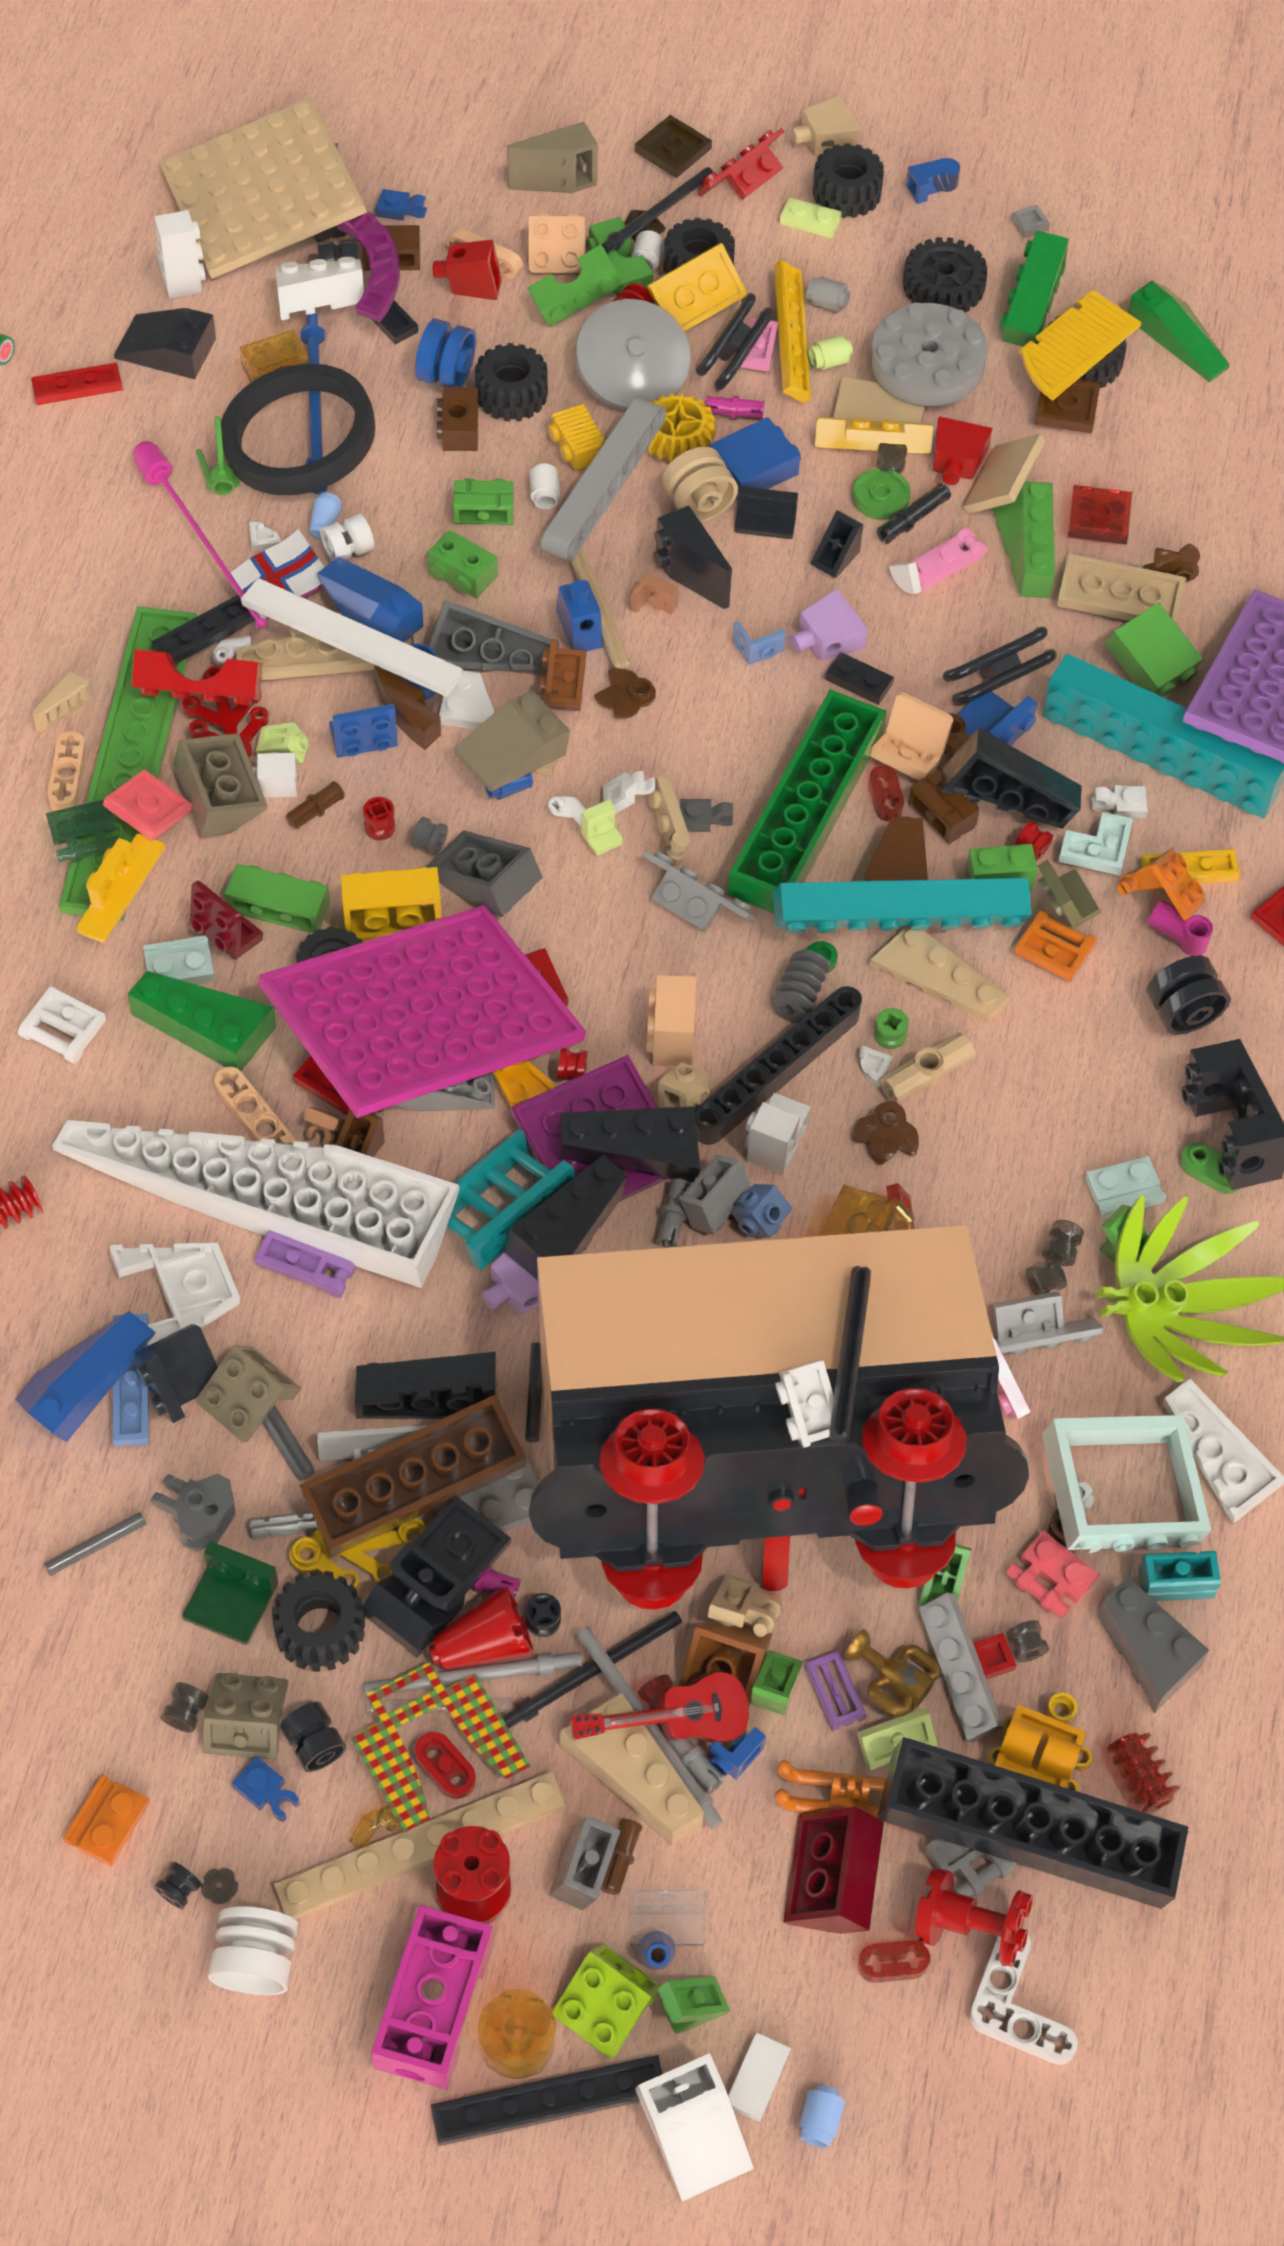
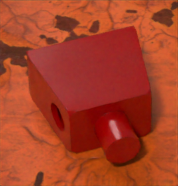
M493 240L452 244L449 247L446 261L434 260L432 267L434 278H448L451 291L455 295L490 300L498 299L502 276Z
M939 416L935 435L933 470L937 473H942V480L948 485L958 484L960 478L973 479L989 451L993 428Z

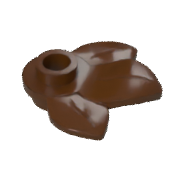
M1190 543L1182 547L1179 552L1156 548L1154 563L1144 565L1143 569L1186 577V583L1195 579L1199 574L1197 563L1200 559V552Z
M609 669L608 676L612 686L594 695L595 700L601 706L614 709L615 718H630L636 715L641 707H646L653 703L656 698V689L648 679L638 678L633 671Z
M887 1101L877 1106L873 1115L861 1118L854 1129L853 1140L861 1143L869 1142L871 1155L878 1165H883L897 1153L898 1149L909 1156H915L918 1151V1132L913 1125L906 1121L905 1110L896 1102ZM891 1112L896 1116V1120L888 1122L884 1119V1114Z

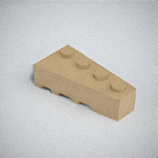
M620 1693L588 1714L602 1713V1716L634 1712L624 1695ZM571 1725L560 1731V1747L569 1755L572 1754L579 1760L591 1775L598 1777L610 1788L611 1793L620 1801L623 1800L636 1811V1815L671 1846L703 1826L704 1811L644 1725L606 1730L603 1734L578 1740L572 1738Z

